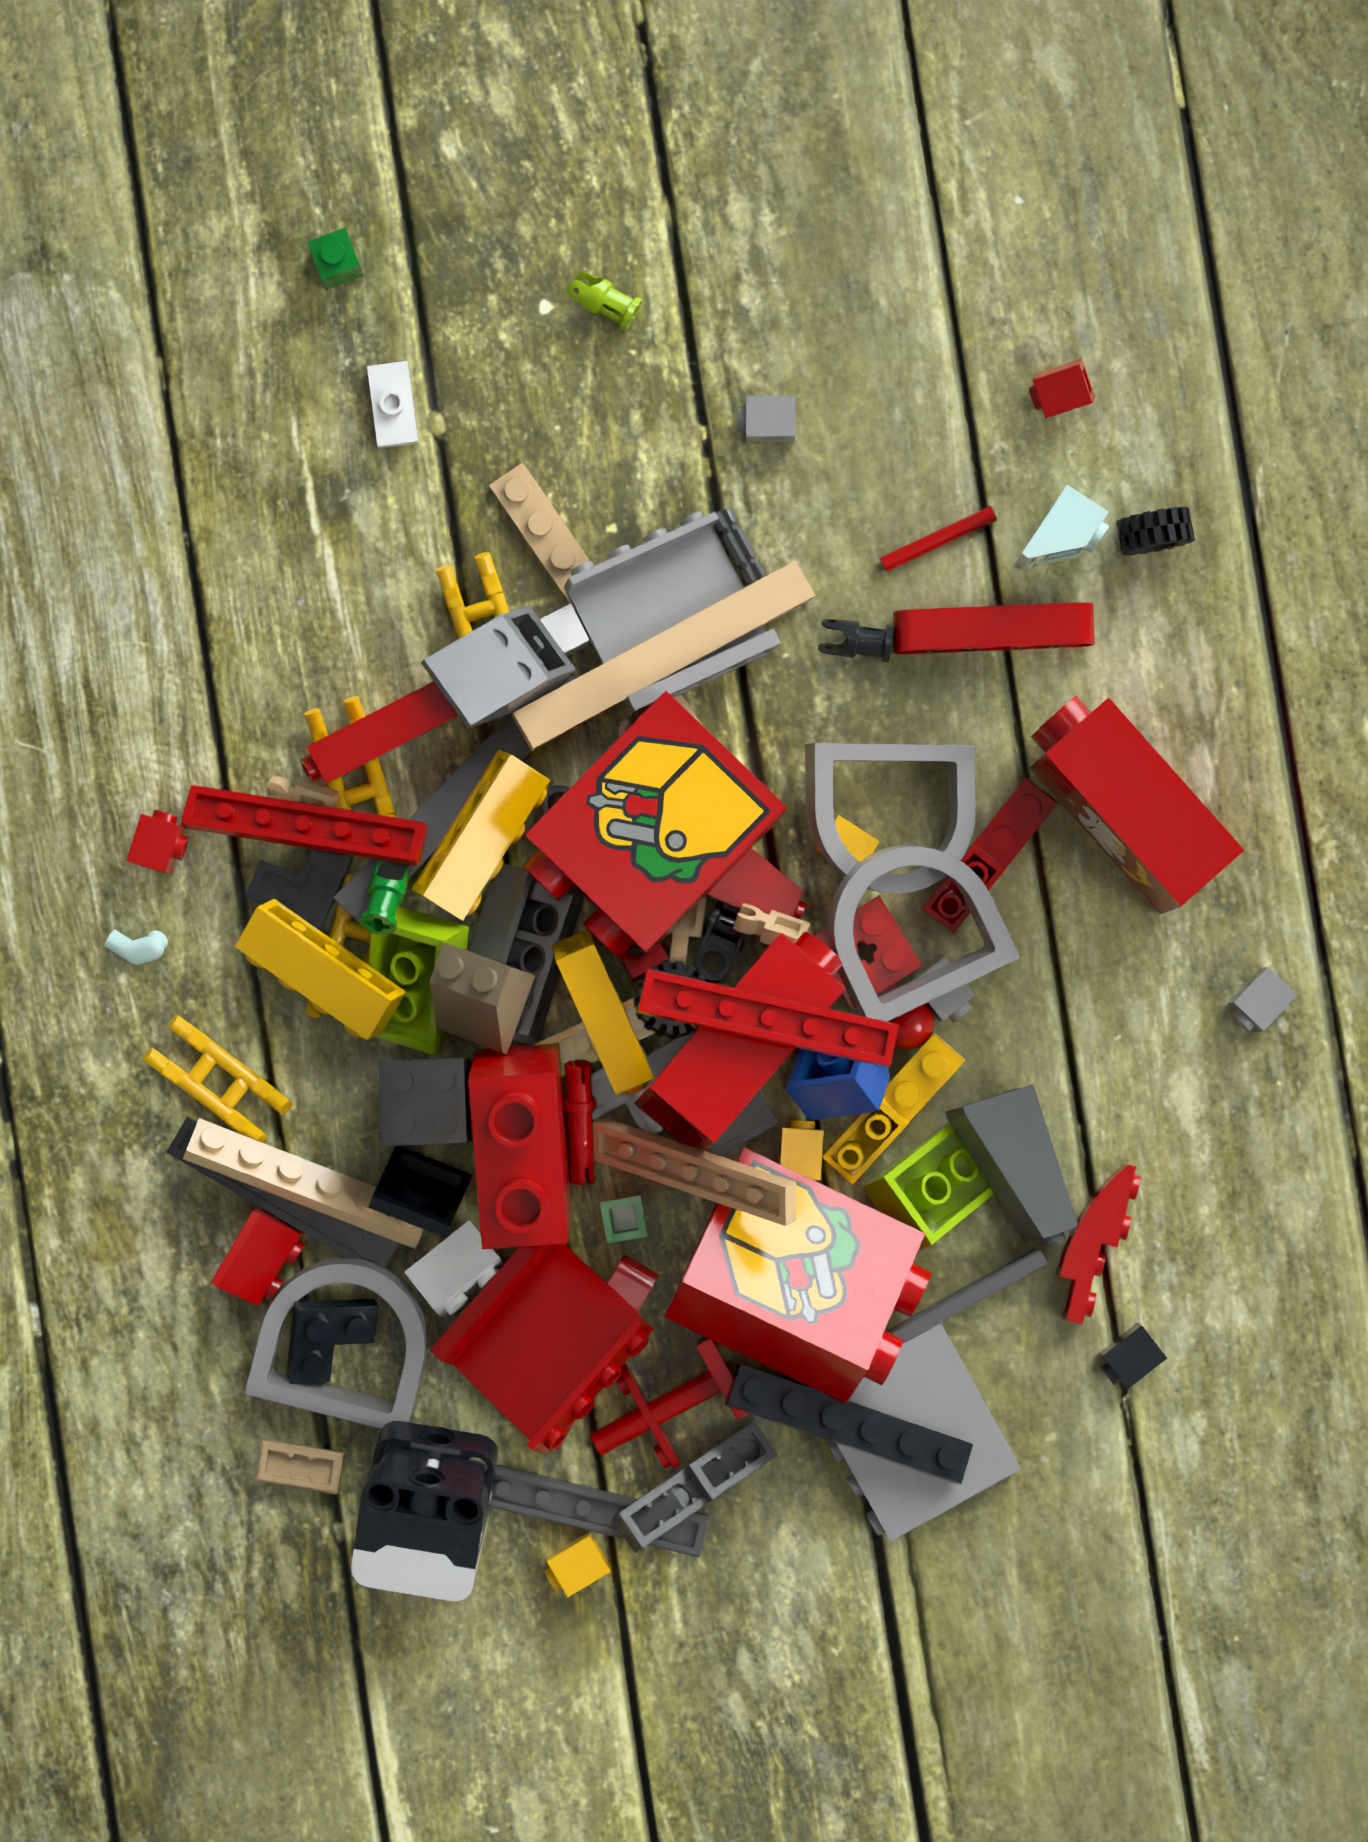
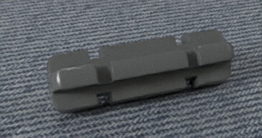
M726 508L716 513L719 519L715 527L719 533H723L722 540L736 566L742 568L740 573L746 584L750 585L765 577L766 571L761 562L755 560L756 553L742 527L736 525L738 520L733 510Z

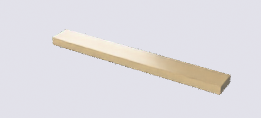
M795 560L518 709L511 716L531 751L624 702L628 695L685 669L812 600L816 595Z

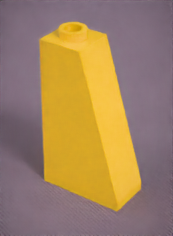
M586 929L552 944L556 963L615 1094L618 1095L625 1092L626 1095H631L645 1089L648 1086L647 1081L654 1079V1076L592 934Z

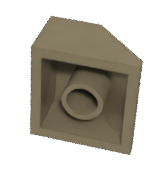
M443 943L429 981L436 1028L507 1054L535 975Z

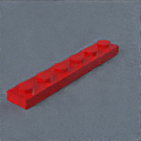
M196 785L190 786L181 824L186 829L419 866L428 831L426 823Z
M651 969L646 970L637 1013L886 1068L891 1066L899 1024Z

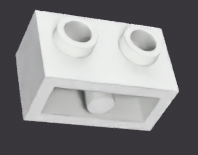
M469 1220L404 1273L440 1317H443L446 1313L453 1315L460 1311L468 1303L469 1299L467 1297L479 1287L483 1289L504 1263L493 1249L482 1250L481 1234Z

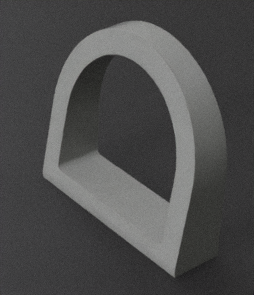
M805 744L807 811L811 833L821 854L841 876L845 877L859 861L846 849L835 825L833 810L834 761L944 763L947 773L949 820L945 838L938 850L958 860L962 859L970 844L975 825V745ZM921 866L913 871L893 875L885 873L867 889L881 893H909L927 888L943 879L945 875L933 868Z
M899 845L885 848L869 855L856 864L844 877L836 890L828 916L829 946L842 961V966L838 971L859 1016L887 1022L1020 958L999 911L981 879L972 869L957 858L929 847ZM905 866L933 868L947 876L962 893L984 941V947L877 997L854 944L853 921L859 900L876 879L891 870Z
M334 1258L320 1261L302 1269L279 1290L264 1317L244 1394L380 1429L391 1421L411 1422L428 1351L427 1324L417 1298L410 1288L395 1274L382 1266L366 1260ZM334 1283L360 1285L374 1291L385 1299L401 1322L406 1342L405 1361L395 1401L321 1382L290 1384L285 1373L275 1371L274 1363L284 1322L294 1302H297L301 1297L316 1288Z

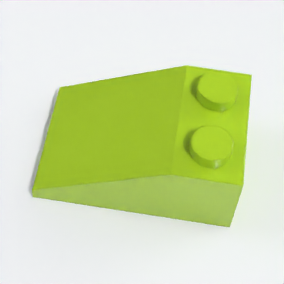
M397 906L394 917L397 921L395 932L387 935L371 933L369 966L405 990L406 994L384 1031L375 1037L436 1055L439 1053L445 1031L436 1028L429 981L443 943L467 950L469 926Z
M947 1123L901 1156L862 1187L879 1212L925 1233L919 1250L933 1245L994 1195V1192L950 1123Z

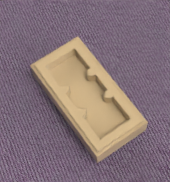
M263 1439L255 1481L337 1495L345 1452Z

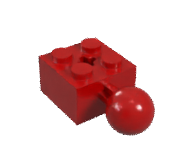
M880 895L856 909L853 921L855 948L858 952L856 944L862 942L865 946L872 945L875 952L871 955L873 962L868 964L864 959L860 961L877 997H880L899 988L900 986L897 981L922 967V964ZM827 927L814 936L830 948ZM837 970L833 977L845 987L844 982L840 976V973ZM845 989L841 997L849 1010L855 1007L847 989ZM926 1004L887 1021L899 1024L895 1047L904 1050L916 1049L924 1045L934 1030V1017Z

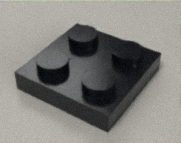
M395 1146L368 1208L446 1238L466 1193L472 1174L401 1146Z

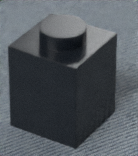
M1136 1323L1099 1352V1355L1105 1361L1099 1367L1114 1386L1121 1382L1123 1386L1129 1389L1165 1361L1167 1357L1141 1324Z

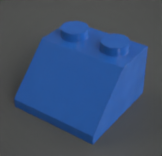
M800 1049L785 1089L808 1120L811 1121L879 1111L890 1079L888 1068Z

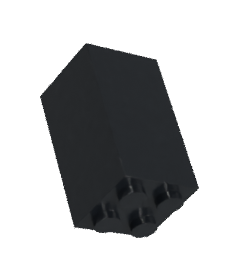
M442 1058L379 1061L382 1146L473 1142L468 1083L472 1059Z

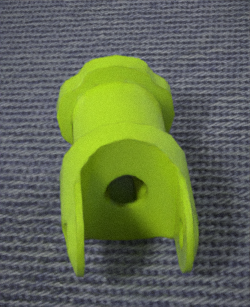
M587 272L577 274L575 280L571 281L566 288L568 296L580 303L586 311L593 315L597 313L604 315L620 324V330L624 332L630 327L642 304L641 298L636 297L632 299L612 288V282L605 278H597ZM583 278L587 279V285L582 283ZM573 288H578L579 294H575Z

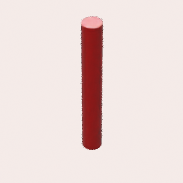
M989 506L880 557V562L885 572H889L996 522V515L992 507Z

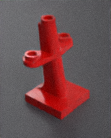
M704 1336L699 1339L696 1345L708 1369L650 1401H647L632 1370L625 1362L620 1368L622 1373L616 1382L625 1396L629 1393L632 1394L638 1407L590 1434L599 1454L603 1456L651 1430L659 1443L653 1446L663 1467L667 1468L672 1465L675 1468L681 1465V1460L661 1424L721 1392L726 1400L735 1369L730 1360L724 1362L715 1346L716 1342ZM730 1407L736 1420L749 1414Z

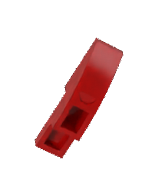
M1026 777L968 848L960 861L973 870L989 891L1006 870L1007 866L1057 806L1058 802ZM947 876L922 907L923 910L952 933L958 930L971 913L962 893Z
M1123 1164L1107 1178L1080 1213L1077 1219L1078 1227L1073 1228L1069 1234L1056 1272L1058 1276L1071 1279L1062 1317L1066 1321L1083 1325L1084 1316H1092L1096 1293L1090 1292L1094 1276H1101L1106 1253L1100 1252L1101 1244L1118 1247L1120 1239H1127L1131 1224V1216L1125 1215L1129 1199H1136L1141 1176L1135 1175L1136 1166Z

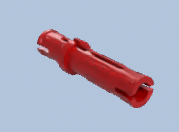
M577 1059L574 1060L575 1067H573L572 1061L564 1064L567 1096L563 1098V1108L566 1109L568 1117L569 1182L575 1185H586L585 1177H587L589 1184L596 1180L592 1110L596 1107V1098L591 1094V1062Z

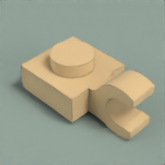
M706 897L668 934L672 936L669 963H675L677 960L682 961L683 965H686L689 938L701 939Z

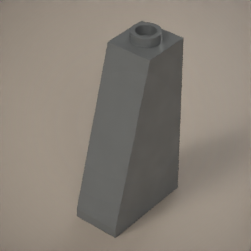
M1033 1084L945 1111L947 1120L1024 1242L1040 1239L1042 1246L1053 1244L1066 1239L1064 1231L1078 1227Z

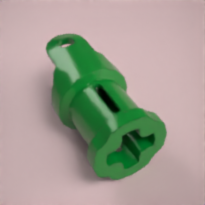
M378 860L372 872L367 890L370 897L367 911L362 912L359 922L370 933L387 935L394 933L397 927V921L394 917L397 906L404 900L409 881V867L406 866L401 880L382 878L378 876L381 861Z

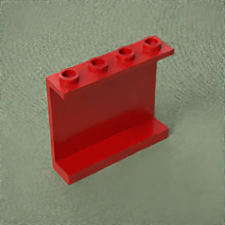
M565 1243L523 1246L515 1251L430 1351L440 1361L452 1364L508 1418L530 1440L526 1445L531 1450L546 1454L548 1450L553 1451L562 1444L567 1437V1428L575 1419L580 1420L590 1412L595 1404L593 1399L603 1387L608 1388L617 1381L622 1373L620 1368L629 1357H635L645 1349L650 1340L648 1336L655 1328Z

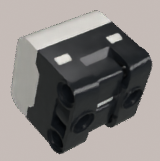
M391 1421L381 1428L374 1450L372 1467L368 1471L361 1493L353 1551L352 1575L360 1585L447 1601H461L471 1594L488 1525L498 1458V1447L495 1441L482 1434L404 1421ZM396 1444L399 1445L402 1449L390 1448L387 1445ZM470 1458H479L482 1459L485 1463L481 1464L476 1461H471Z

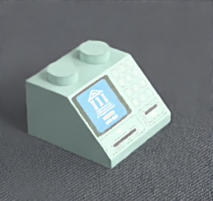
M1066 485L1018 558L1015 566L1025 569L1078 558L1084 549L1091 553L1109 527L1103 522L1109 511L1069 485Z

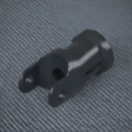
M830 618L822 620L821 624L823 627L842 631L847 638L839 645L830 643L820 644L818 646L820 652L854 658L856 654L880 657L882 662H889L893 626L887 625L885 629L860 626L858 621Z

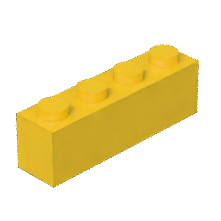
M498 749L411 890L462 921L466 915L472 914L481 901L482 895L480 892L488 880L495 878L500 872L504 862L502 857L510 844L514 845L523 835L525 830L524 822L532 809H537L543 803L547 795L546 787L550 779L512 754Z
M272 899L256 908L235 945L238 950L245 954V958L251 964L267 969L278 977V981L282 986L291 991H298L311 1001V1005L317 1011L326 1015H332L344 1024V1028L348 1033L357 1038H364L367 1041L384 1031L406 994L405 990L276 899Z

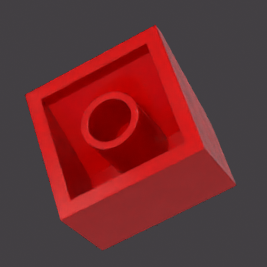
M262 1208L253 1210L210 1283L257 1306L263 1304L265 1299L272 1302L284 1283V1280L279 1278L280 1273L286 1263L291 1266L296 1263L305 1247V1244L300 1242L304 1232Z

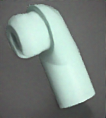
M114 929L107 938L104 947L128 962L140 965L158 960L164 954L168 940L162 932L156 930L150 931L146 937L131 940Z

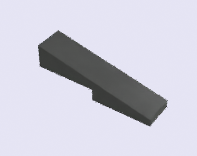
M753 1421L618 1513L612 1520L634 1553H637L777 1456V1453L756 1422Z

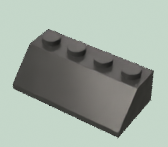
M503 863L500 872L490 882L469 951L535 975L512 1039L528 1045H534L539 1042L561 973L551 945L573 935L585 896L576 887L572 886L558 901L526 869Z

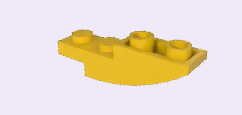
M934 1032L925 1044L891 1078L879 1111L859 1114L822 1158L853 1185L904 1130L913 1117L965 1062V1059Z

